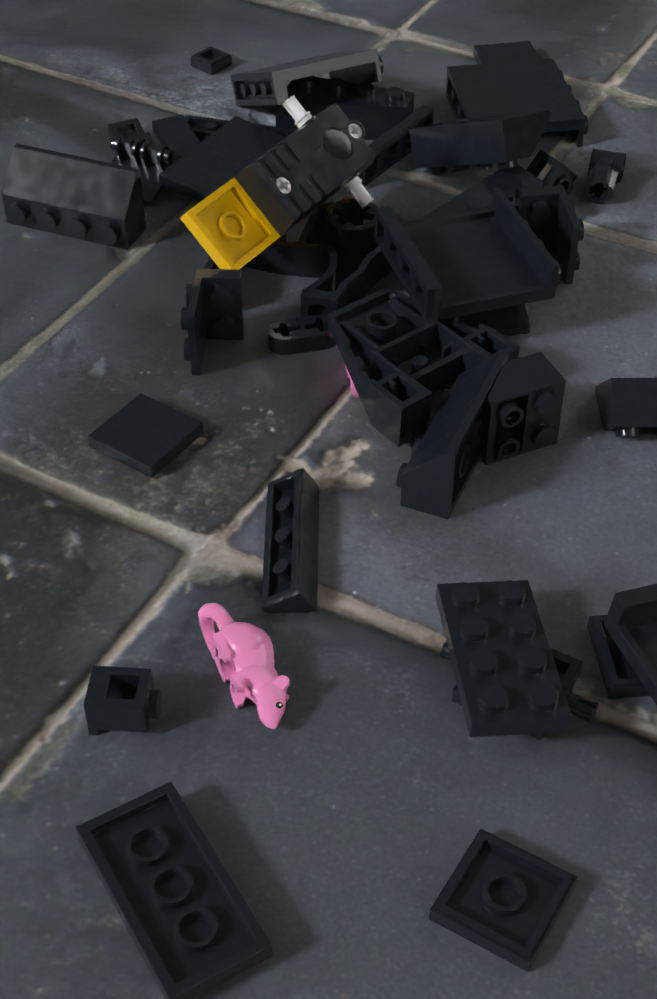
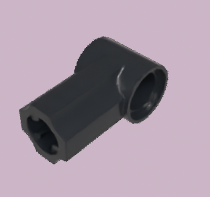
M599 149L592 150L588 177L584 188V195L588 196L591 203L602 205L606 200L612 199L617 183H621L626 161L625 153Z

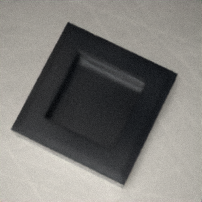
M212 46L191 56V66L210 75L232 65V55Z

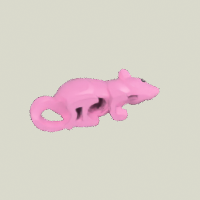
M206 603L198 611L201 631L223 682L230 681V692L235 707H243L245 700L251 699L257 705V712L261 722L267 728L276 729L285 712L286 702L289 699L286 691L290 685V679L285 675L278 676L274 668V649L270 637L263 629L247 622H235L222 605ZM214 621L216 622L219 628V632L215 633Z

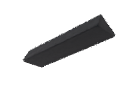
M304 468L268 483L261 609L264 612L308 613L317 610L319 487Z

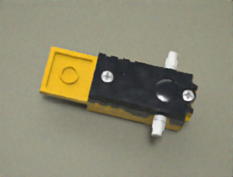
M295 95L291 96L282 105L296 121L294 124L298 129L188 210L180 218L181 221L220 269L240 270L343 187L347 193L350 192L361 208H364L374 198L371 197L362 185L361 181L363 180L358 175L373 164L376 155L363 139L365 137V128L357 120L350 121L337 104L328 106L322 112L312 117L310 111L306 112Z

